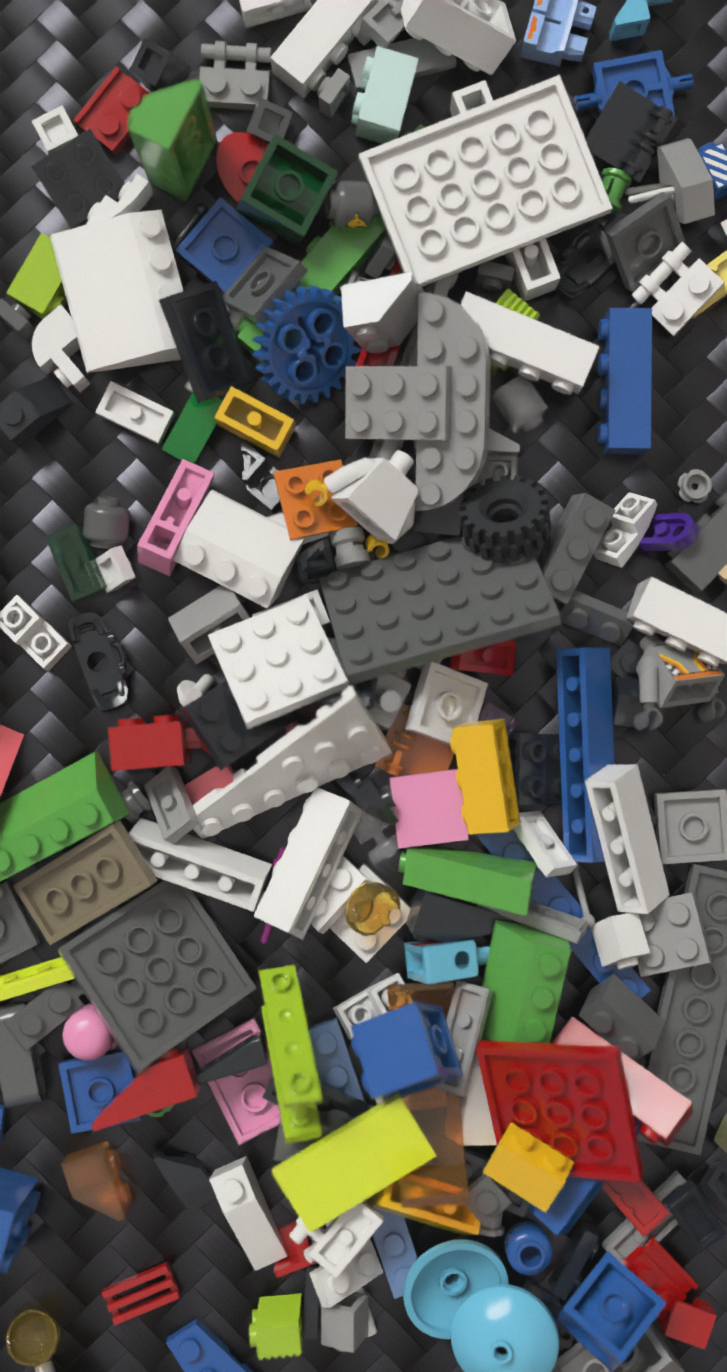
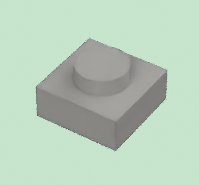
M339 68L332 78L327 76L323 80L317 92L320 112L329 118H332L350 91V75Z

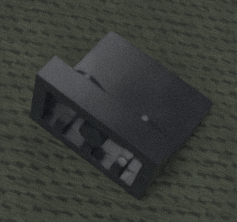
M507 733L517 804H562L559 734Z

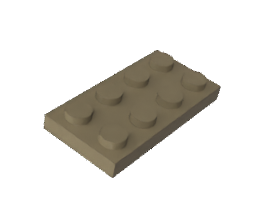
M119 819L21 880L13 887L49 945L150 887L158 880Z

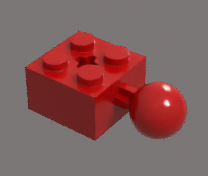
M179 715L154 716V724H145L144 718L118 720V727L108 728L112 771L192 763L191 749L202 748L210 755L193 729L189 728V723L187 721H180Z

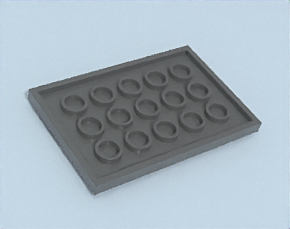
M463 535L366 562L360 566L334 571L326 577L319 578L349 685L561 625L560 613L533 551L532 555L527 558L523 554L518 555V561L511 562L510 557H503V563L495 562L494 556H491L487 561L481 559L480 552L476 555L470 552V546L466 547Z

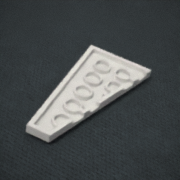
M352 685L341 692L343 699L330 707L326 704L316 711L318 718L310 724L295 727L257 756L258 763L248 771L241 768L232 775L234 780L224 789L217 788L212 790L195 803L193 808L200 824L193 828V830L202 839L214 836L228 827L247 821L272 807H278L292 798L311 792L336 778H342L358 768L375 763L381 758L392 754L388 741Z

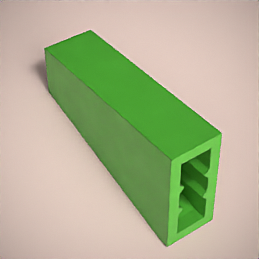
M436 845L409 847L407 852L402 851L399 861V872L404 873V885L527 916L533 894L537 865L534 861Z

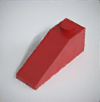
M174 1046L147 1065L97 1115L91 1124L93 1132L197 1097L201 1085L197 1082V1074L188 1047L177 1050V1047Z

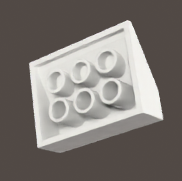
M161 210L126 213L58 232L50 236L87 373L181 360L159 302L164 297L183 292Z

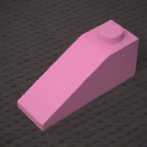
M184 459L181 461L137 545L138 563L165 575H171L177 564L174 561V557L184 533L206 498L215 476L214 472Z

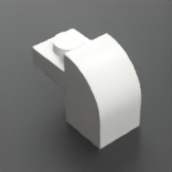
M60 305L38 324L32 339L34 358L47 375L56 369L54 371L55 375L66 388L73 384L79 392H82L90 385L89 381L69 359L72 354L80 349L72 317Z

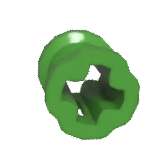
M609 167L603 169L601 178L612 206L611 212L608 213L611 215L621 211L620 201L625 188L630 186L632 178L620 169Z

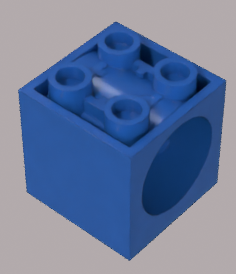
M413 1002L351 1026L354 1036L351 1040L352 1047L357 1057L360 1058L364 1071L362 1073V1082L372 1099H388L398 1092L404 1098L464 1076L443 1008L440 1005Z
M607 1251L562 1309L555 1321L606 1368L613 1372L625 1360L666 1305V1302Z

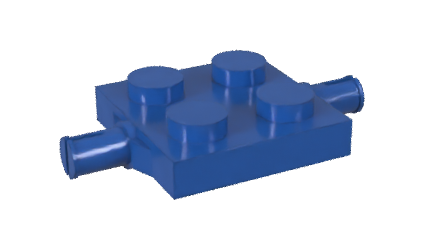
M662 50L597 62L592 66L595 84L594 93L574 96V105H576V111L596 107L600 114L616 85L621 81L659 107L662 105L673 112L672 115L675 116L672 103L673 93L693 89V76L690 73L671 78L670 73L665 67Z

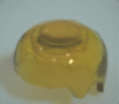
M365 882L360 884L350 894L345 907V919L349 928L362 936L375 935L383 926H389L391 924L389 920L390 912L393 909H400L401 906L399 895L396 891L381 883Z
M27 1309L22 1312L9 1325L5 1339L8 1354L20 1365L35 1367L44 1364L57 1351L61 1339L59 1323L51 1313L43 1309Z

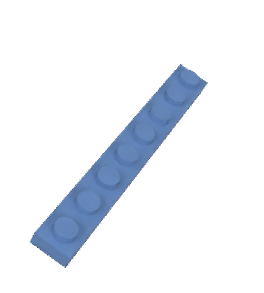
M338 1018L308 1027L314 1062L320 1081L366 1102ZM375 1209L383 1216V1222L372 1235L395 1299L403 1296V1286L407 1273L419 1257L406 1219Z

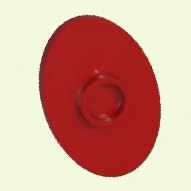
M234 132L225 136L219 143L216 152V166L221 183L229 196L237 204L268 147V144L262 139L245 132Z

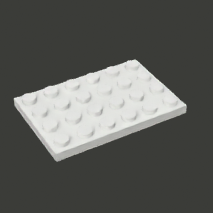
M560 75L358 154L368 184L371 186L378 210L403 273L411 272L421 287L606 215L612 210L611 203Z

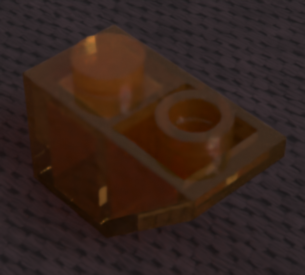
M108 1141L68 1154L61 1166L72 1198L117 1221L124 1219L130 1204H132V1195L128 1184H122L118 1172L121 1170V1164L116 1150H111Z

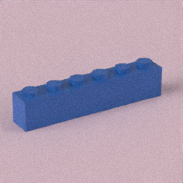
M610 648L557 649L563 844L575 862H602L605 859L585 781L605 766L615 765Z

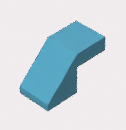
M627 0L614 19L609 33L610 41L644 35L650 21L648 6L668 3L673 0Z

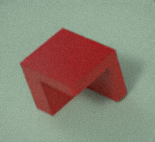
M296 1221L277 1228L288 1253V1257L275 1262L274 1272L277 1278L316 1263V1260L309 1263L304 1256V1250L312 1245L313 1238L307 1235L301 1244H298L289 1235L297 1226Z
M695 1297L693 1305L681 1300H675L669 1317L666 1316L662 1321L659 1319L658 1323L664 1335L705 1350L717 1315L709 1302Z

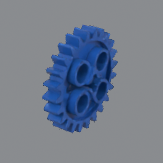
M311 285L309 290L308 288L297 286L296 294L288 290L284 291L285 302L276 298L273 299V304L276 308L274 312L264 309L263 313L268 318L267 323L256 324L263 331V334L253 338L254 342L261 345V349L256 350L252 354L254 357L263 360L255 368L257 371L265 374L262 381L272 386L271 391L278 395L282 394V397L289 401L294 399L304 404L306 399H309L316 403L318 402L319 394L326 398L330 397L329 387L341 389L338 379L340 377L346 378V366H356V362L351 359V356L361 352V349L353 345V341L356 340L344 328L342 297L334 295L333 291L325 288L322 290L314 285ZM319 315V323L314 327L315 319ZM290 330V338L284 343L285 335ZM330 348V354L325 359V353ZM301 363L299 373L295 374L297 366Z

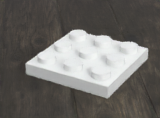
M307 595L208 635L248 729L349 687L348 680Z

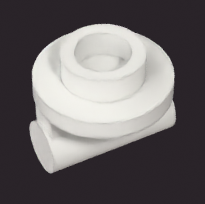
M204 674L197 683L190 680L182 681L177 687L178 699L181 705L184 707L207 693L214 684V678L209 674Z

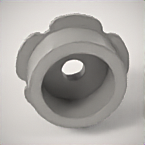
M692 469L688 474H682L678 480V486L680 487L679 495L686 502L701 503L708 498L707 494L712 490L711 479L699 469ZM693 483L698 486L696 490L691 487Z

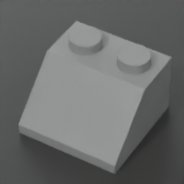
M411 272L341 286L344 328L365 352H386L389 347L399 346L418 322V292H425Z

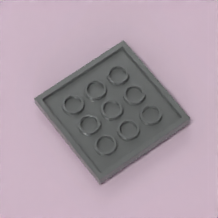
M166 880L57 950L136 1073L257 989L192 890Z

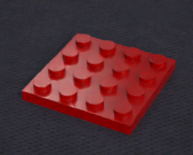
M480 1040L476 1047L497 1145L512 1122L572 1160L574 1163L567 1177L641 1183L644 1171L620 1046Z

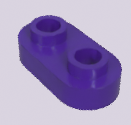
M686 513L654 514L638 547L643 551L683 550L696 540L699 527L690 515Z

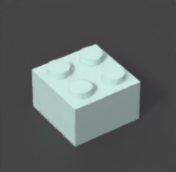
M379 46L376 48L374 58L367 56L360 85L361 89H365V94L357 93L351 123L357 125L355 136L382 144L398 138L419 58Z

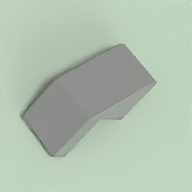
M687 138L658 146L660 183L675 187L676 215L679 223L686 224L714 216L713 179L693 141Z

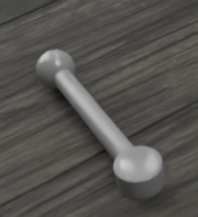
M576 862L577 866L572 873L583 913L581 919L587 920L589 922L587 928H590L595 924V918L589 912L578 862Z

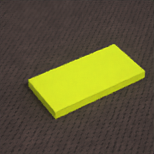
M398 1092L272 1168V1173L309 1233L435 1158L436 1154Z

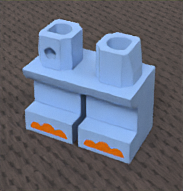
M535 0L520 57L555 66H560L562 58L581 62L588 38L571 34L570 29L571 26L590 30L596 6L581 0Z

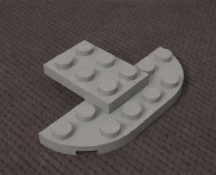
M418 292L417 366H346L345 439L416 440V487L418 494L416 496L415 511L437 509L459 499V496L479 477L488 452L490 406L489 348L481 327L463 309V306L441 295Z

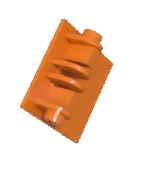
M341 459L273 472L290 540L332 533L349 527H358L357 521L331 499L334 493H327V500L322 506H315L313 504V499L321 495V491L314 490L309 495L305 493V487L310 481L319 480L325 483V477L343 467Z
M402 704L386 735V740L389 743L392 754L377 761L375 768L395 776L448 770L454 755L451 746L406 730L405 727L411 706Z

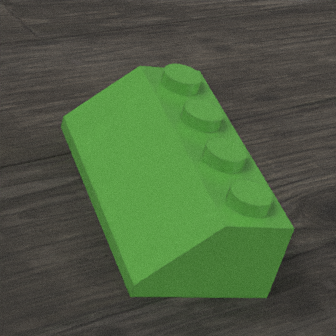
M197 79L145 95L140 106H135L132 109L127 122L129 133L149 183L187 201L217 142L203 82Z
M98 751L0 803V881L23 871L130 814Z
M495 920L481 987L493 990L481 1040L550 1043L571 952L568 940L528 925Z

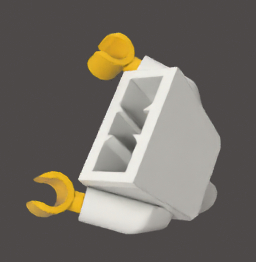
M400 450L394 453L390 461L385 458H363L345 465L328 475L324 479L325 483L319 480L310 481L305 487V493L309 495L314 490L322 492L321 495L313 499L315 506L324 505L327 500V493H334L331 499L371 534L365 540L367 551L371 552L373 548L380 545L375 550L377 558L382 559L387 557L389 553L388 544H394L414 523V500L418 494V489L405 476L414 461L408 454Z

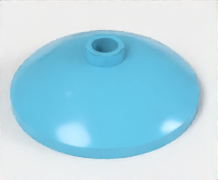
M472 1240L443 1242L423 1253L407 1273L403 1286V1300L407 1314L413 1324L422 1332L435 1338L451 1339V1328L455 1314L465 1298L477 1289L488 1285H509L508 1275L499 1256L486 1245Z
M494 1284L477 1289L461 1303L452 1323L451 1344L455 1358L464 1372H552L559 1351V1334L552 1314L535 1295L517 1286ZM504 1347L508 1353L500 1354L496 1348Z

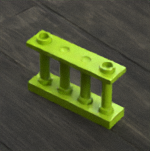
M295 965L260 970L259 976L265 1003L264 1006H261V1013L285 1144L322 1137V1130L316 1103L322 1102V1096Z

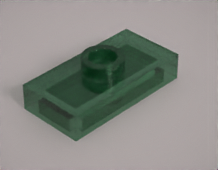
M80 523L72 524L45 537L72 602L80 601L107 588L88 540L83 535Z

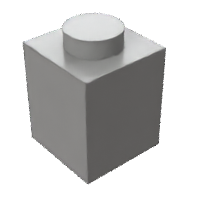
M353 1292L331 1308H322L321 1305V1345L333 1347L340 1352L354 1353L368 1336L369 1295Z

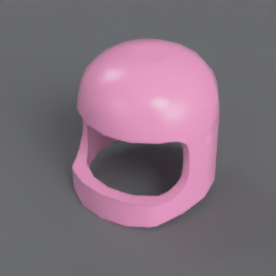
M91 1003L84 1005L73 1013L64 1025L62 1033L63 1043L68 1052L75 1058L85 1061L95 1060L118 1046L117 1042L113 1041L114 1037Z

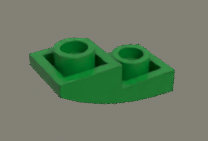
M192 392L162 450L181 461L184 459L194 464L217 423L214 417L224 399L217 396L197 403Z

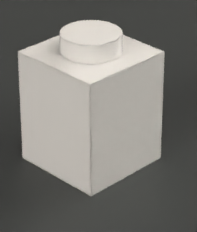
M638 913L611 916L590 927L602 967L617 964L618 970L630 968L639 964L637 958L651 953Z

